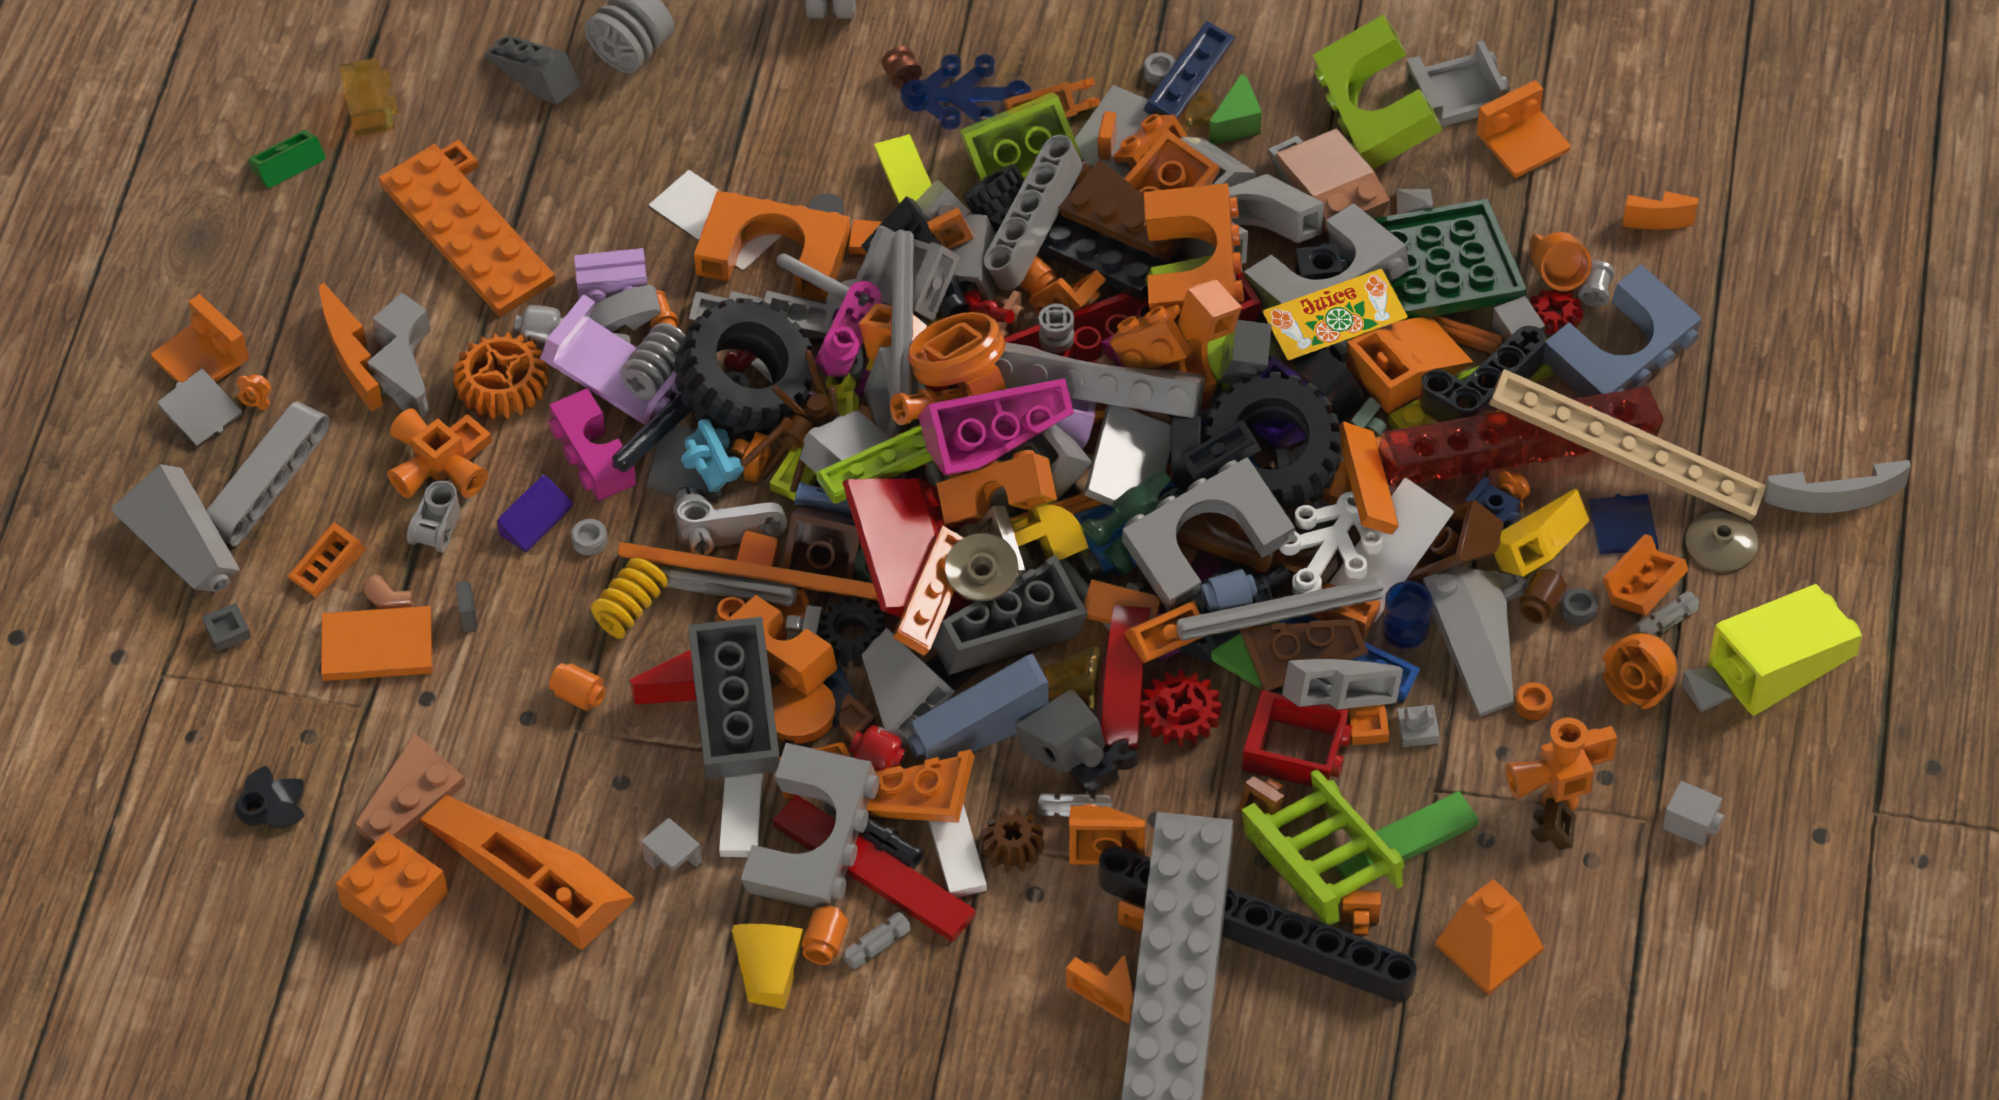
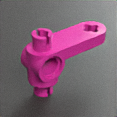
M859 281L849 288L833 324L825 336L815 363L819 365L826 376L829 375L834 378L840 376L847 377L863 344L859 323L875 303L881 304L882 302L879 288L871 282ZM863 293L869 295L868 301L870 302L866 303L864 307L858 304L859 299L857 298L861 297Z

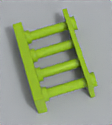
M1316 769L1311 772L1312 794L1272 815L1269 813L1264 814L1253 803L1242 809L1244 832L1249 840L1321 922L1331 926L1340 921L1338 904L1341 903V898L1385 875L1396 889L1403 887L1402 869H1404V862L1399 852L1394 848L1390 850L1341 796L1336 783L1331 779L1327 780ZM1319 806H1322L1331 816L1293 838L1289 836L1284 837L1278 830V828ZM1340 829H1343L1352 839L1314 861L1309 859L1305 861L1299 854V851ZM1361 852H1364L1373 862V864L1334 885L1331 883L1326 884L1320 878L1322 873Z

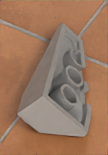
M1455 566L1423 578L1425 601L1479 717L1514 705L1507 601L1493 572Z

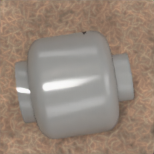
M528 305L523 315H516L513 334L516 336L522 334L525 343L534 341L537 350L543 351L547 338L564 318H561L560 311L556 308Z

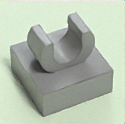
M807 605L805 618L795 615L787 616L785 630L788 632L786 640L795 638L806 628L820 637L819 623L822 620V607Z
M1434 705L1397 708L1396 717L1402 747L1439 744L1440 734Z

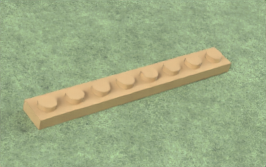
M1504 369L1501 372L1489 401V405L1749 521L1756 516L1766 485Z

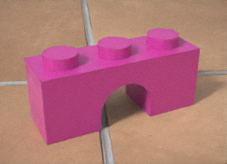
M588 388L549 404L551 419L547 423L550 432L555 440H562L565 457L570 465H577L580 470L578 471L580 482L586 491L591 489L596 499L600 501L637 485L634 465L627 472H621L612 466V456L623 446L619 439L606 444L591 443L595 438L606 434L603 412Z

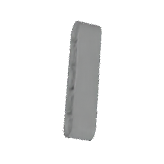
M1065 135L1053 136L1045 142L984 256V265L995 285L1001 290H1012L1021 284L1060 211L1058 207L1067 198L1081 172L1082 161L1072 141Z
M293 402L206 511L226 544L233 547L239 545L326 435L330 423L328 415L300 402Z

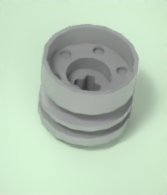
M608 0L607 5L600 7L596 14L586 21L584 30L591 47L602 60L620 72L631 74L638 71L642 67L643 62L651 58L652 52L660 49L673 35L675 26L671 14L661 0Z

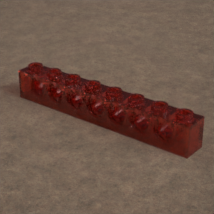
M1649 386L1573 399L1658 437L1664 421ZM1504 411L1384 431L1378 448L1384 472L1391 487L1399 486L1404 478L1409 479L1414 484H1418L1419 482L1436 479L1447 480L1453 476L1470 473L1481 474L1487 470L1499 468H1515L1519 465L1533 462L1544 463L1556 458L1579 457L1586 453L1594 452Z

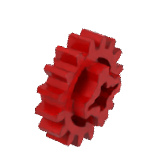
M1179 670L1178 676L1172 678L1168 672H1165L1163 682L1154 678L1151 680V689H1144L1143 701H1141L1144 727L1151 726V736L1153 738L1160 734L1164 735L1163 744L1167 745L1171 739H1177L1178 747H1183L1184 740L1190 739L1191 743L1196 745L1198 744V735L1209 738L1211 727H1218L1219 715H1221V702H1218L1219 692L1218 690H1210L1211 681L1209 679L1201 683L1198 682V673L1196 672L1190 678L1185 677L1183 670Z

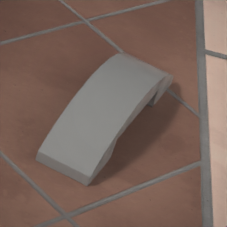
M1909 460L1878 463L1873 465L1870 477L1806 484L1803 472L1772 475L1767 477L1763 497L1765 503L1799 512L1833 513L1855 510L1881 502L1906 487L1911 465Z

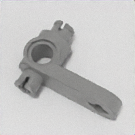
M686 488L680 490L676 495L677 502L674 505L673 512L678 526V541L682 546L691 549L693 554L701 555L700 549H703L704 555H707L714 547L739 544L745 531L776 538L787 528L788 522L784 509L776 503L769 502L714 510L707 499L699 495L695 488H689V495H687ZM773 517L771 524H764L766 523V518Z

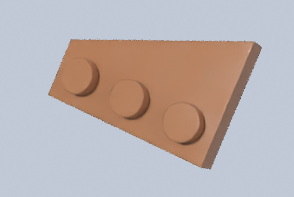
M414 733L356 821V829L372 845L386 831L399 840L420 822V818L445 795L452 796L465 786V778Z

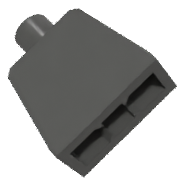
M1072 688L1016 724L1023 752L1061 773L1069 772L1073 767L1082 762L1088 767H1095L1103 758L1102 749L1105 746L1100 724L1095 715Z

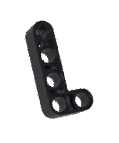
M1263 313L1254 321L1268 324ZM1271 329L1268 361L1273 356L1277 357L1306 382L1316 386L1319 392L1326 396L1332 404V412L1337 414L1339 423L1344 422L1366 399L1365 393L1349 369L1323 349L1287 360Z
M1535 326L1519 328L1464 381L1443 370L1435 369L1425 373L1422 377L1421 410L1426 415L1457 433L1470 434L1475 432L1498 410V408L1489 405V401L1498 378L1504 369L1529 380L1542 367L1546 343L1544 331Z

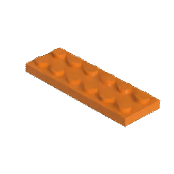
M435 143L379 177L380 186L499 318L556 283L555 274Z

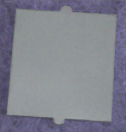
M203 368L183 383L177 382L176 388L157 402L158 407L196 448H199L214 435H221L227 425L242 415L241 409Z

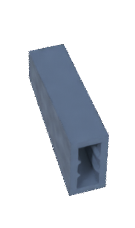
M1034 655L1025 656L911 721L912 737L908 738V743L913 756L916 759L921 757L925 764L927 759L938 757L940 760L957 757L958 752L970 749L974 752L1017 735L1016 724L1048 704V681Z

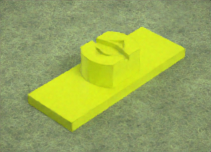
M910 134L874 144L875 151L898 204L906 196L916 201L932 185Z

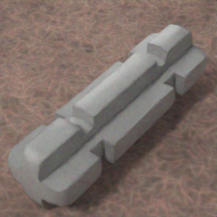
M1690 591L1677 597L1678 601L1672 600L1650 615L1651 619L1647 617L1637 623L1635 632L1652 634L1657 637V632L1661 634L1684 619L1683 615L1689 616L1697 611L1699 608L1698 598Z
M1040 794L1038 812L1041 816H1054V812H1060V816H1069L1070 806L1094 804L1098 807L1111 808L1112 800L1108 795H1096V799H1090V795L1060 794V798H1055V794Z
M895 913L887 919L888 923L886 925L881 923L858 939L859 944L852 943L845 948L842 953L843 959L852 969L858 968L866 962V957L872 958L895 942L894 937L901 938L910 931V923L902 913Z

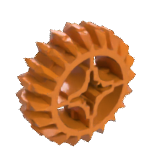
M509 331L504 337H499L494 332L492 338L488 340L480 335L478 345L468 343V352H460L459 362H456L454 366L455 374L453 381L455 388H457L459 399L461 402H465L469 411L476 409L480 417L489 413L493 420L499 414H504L506 419L509 420L511 413L517 412L522 416L524 407L534 409L535 400H543L544 390L547 389L549 383L547 375L549 374L548 364L540 359L542 350H537L534 341L525 343L522 334L513 339Z

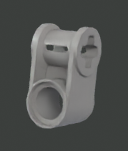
M436 481L427 487L421 503L409 523L407 531L408 544H425L435 547L436 551L441 553L447 550L453 530L461 515L457 492L452 483ZM443 502H448V503H446V504H444V505H438V504L443 503Z

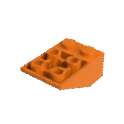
M1418 317L1398 321L1347 341L1345 366L1387 414L1421 395L1422 377L1425 373L1436 369L1446 371L1454 376L1473 365V361L1432 317Z

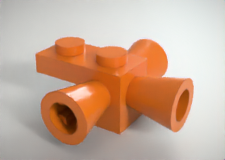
M410 408L400 413L392 423L390 428L391 436L413 447L414 458L387 471L389 481L403 497L410 499L429 476L436 481H444L449 477L464 498L476 495L483 488L488 479V471L469 460L492 443V436L490 432L468 414L450 428L438 418L427 426L417 411Z
M1562 718L1551 726L1550 735L1552 741L1541 746L1539 761L1506 763V779L1515 799H1519L1547 784L1542 794L1544 806L1546 799L1554 798L1556 802L1563 801L1573 811L1579 804V796L1591 793L1594 775L1592 765L1615 758L1617 735L1612 726L1588 730L1585 724L1578 719Z

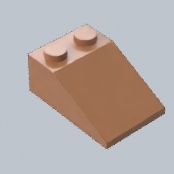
M1338 129L1276 153V158L1292 187L1324 203L1322 234L1319 235L1322 242L1329 240L1326 220L1353 203L1373 219L1383 217L1390 199L1373 169Z

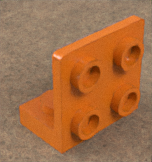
M1536 80L1479 107L1476 134L1515 178L1570 151L1568 141L1541 111L1543 88Z
M198 294L188 301L192 314L190 317L191 325L153 351L151 356L153 361L176 382L183 383L203 368L217 383L249 359L243 333L204 297Z

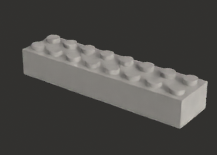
M1163 812L1156 813L1122 1100H1203L1233 842V820Z

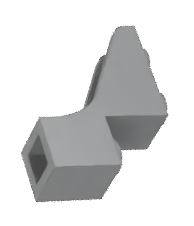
M401 293L372 318L375 328V339L383 349L373 356L367 364L370 375L379 384L381 394L386 393L393 398L403 411L410 408L415 409L423 419L429 412V405L425 396V386L413 354L417 345L431 332L427 310L404 293Z

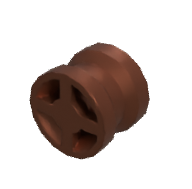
M907 46L892 48L882 58L881 65L885 72L890 74L889 79L896 88L910 87L922 76V68L914 60V54Z

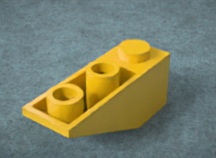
M1573 489L1502 530L1500 545L1497 552L1494 553L1501 571L1523 577L1551 561L1589 522L1578 489Z

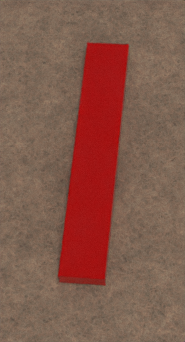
M797 794L773 819L775 828L810 851L821 846L829 838L836 823V819ZM858 834L855 843L857 845L856 860L852 867H847L846 874L953 943L976 916L975 909L884 850H877L875 844Z

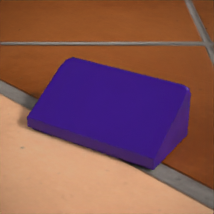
M542 475L498 518L499 535L524 552H527L573 507V502L551 479Z

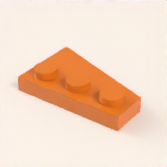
M971 749L958 752V756L940 760L938 757L927 759L925 764L904 769L901 766L882 771H875L879 777V788L875 798L869 799L866 809L868 817L959 823L975 757Z

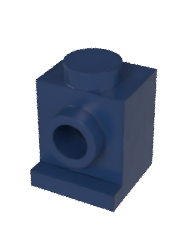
M1486 477L1482 478L1464 502L1476 500L1504 522L1502 530L1520 521L1522 513L1519 512L1520 500L1491 485L1490 479Z

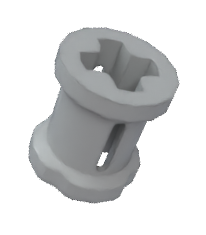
M1592 261L1590 274L1585 280L1584 285L1580 287L1578 297L1584 304L1599 307L1609 302L1610 293L1608 292L1609 282L1614 279V268L1604 261Z

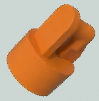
M1565 232L1552 233L1546 237L1533 234L1530 239V259L1533 261L1537 274L1550 287L1560 291H1568L1579 287L1588 278L1592 267L1590 253L1573 235Z

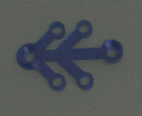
M950 54L942 58L941 68L924 81L912 80L904 84L900 95L903 104L909 110L915 112L927 110L941 121L942 127L953 130L961 124V113L959 110L974 120V123L985 120L980 117L990 118L995 116L992 108L987 106L979 107L972 101H1002L1032 92V89L1022 80H1014L1007 87H972L984 77H989L995 72V60L988 54L979 55L975 59V67L951 86L939 87L949 77H956L961 73V59L956 55ZM938 101H949L956 107H944Z

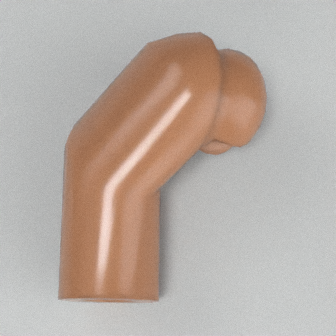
M371 575L365 580L363 584L365 596L378 609L413 607L412 591H392L379 575Z

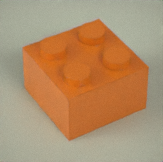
M387 831L336 883L342 907L397 946L448 895L444 871Z

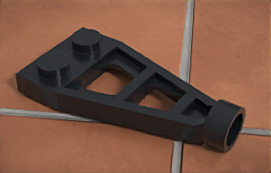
M906 196L880 224L894 232L901 229L910 231L914 239L919 238L922 242L928 244L933 242L941 245V242L929 229L927 222L930 219L923 214L919 205L910 197ZM877 229L861 245L866 253ZM954 274L938 310L943 318L968 313L970 310V306L964 300Z

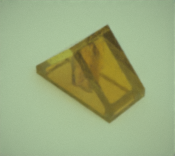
M1094 646L1043 668V673L1048 681L1049 703L1072 688L1088 708L1095 707L1100 679V649Z

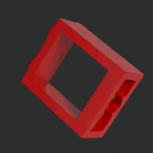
M1261 690L1243 750L1242 770L1313 787L1311 772L1316 769L1327 780H1332L1333 777L1340 778L1344 763V756H1340L1342 746L1349 747L1353 726L1347 725L1348 710H1337L1333 706L1325 704L1299 707L1282 694ZM1272 721L1332 734L1333 737L1325 764L1264 751Z

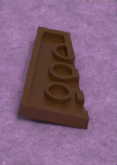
M1099 160L1058 207L1063 217L1166 262H1169L1188 240V238L1149 241L1145 222L1144 195L1102 160Z

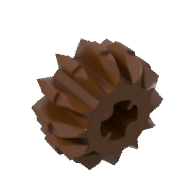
M1018 808L1014 811L1013 815H1008L1002 809L999 813V819L989 816L987 828H983L981 832V841L983 842L982 853L984 857L990 858L993 868L1004 864V870L1007 874L1012 869V866H1017L1024 872L1026 862L1036 865L1039 860V853H1043L1045 847L1042 838L1043 828L1041 824H1035V818L1032 813L1021 817V811Z

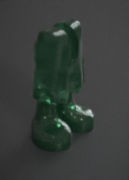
M1160 469L1147 477L1139 485L1129 488L1112 503L1114 505V512L1097 521L1087 519L1080 525V529L1094 546L1101 549L1110 540L1111 535L1125 521L1128 522L1138 514L1146 516L1155 511L1156 506L1162 500L1170 496L1177 498L1184 493L1176 486L1156 501L1154 497L1171 480L1165 471ZM1121 534L1100 552L1120 573L1126 575L1131 571L1133 564L1129 557V551L1122 542Z

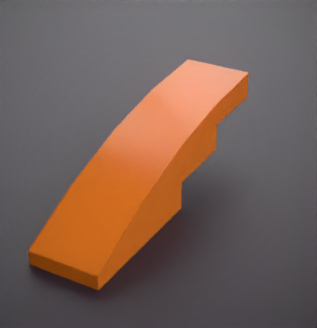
M323 283L318 287L328 335L338 362L353 389L370 411L373 412L383 406L379 384L369 373L367 362L371 359V355L365 349L367 348L364 328L327 285Z

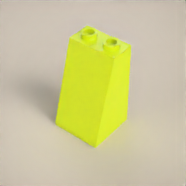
M1814 584L1716 624L1707 665L1716 670L1728 689L1754 717L1856 656L1862 634L1856 622L1848 619L1839 610L1834 598L1824 593L1817 584Z

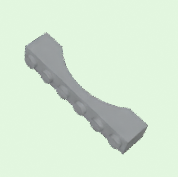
M1005 342V350L1002 356L995 363L999 367L1005 387L1008 388L1065 378L1070 398L1189 418H1193L1201 410L1205 375L1172 369H1144L1098 364L1055 355L1031 346Z

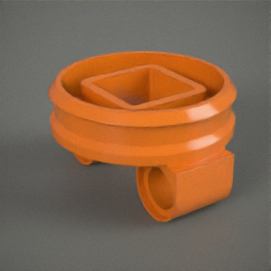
M969 312L941 319L921 331L910 345L907 359L912 365V371L916 380L921 384L935 387L958 384L964 397L1005 390L1006 388L999 367L995 365L1005 350V340L1001 332H999L997 321L985 314Z

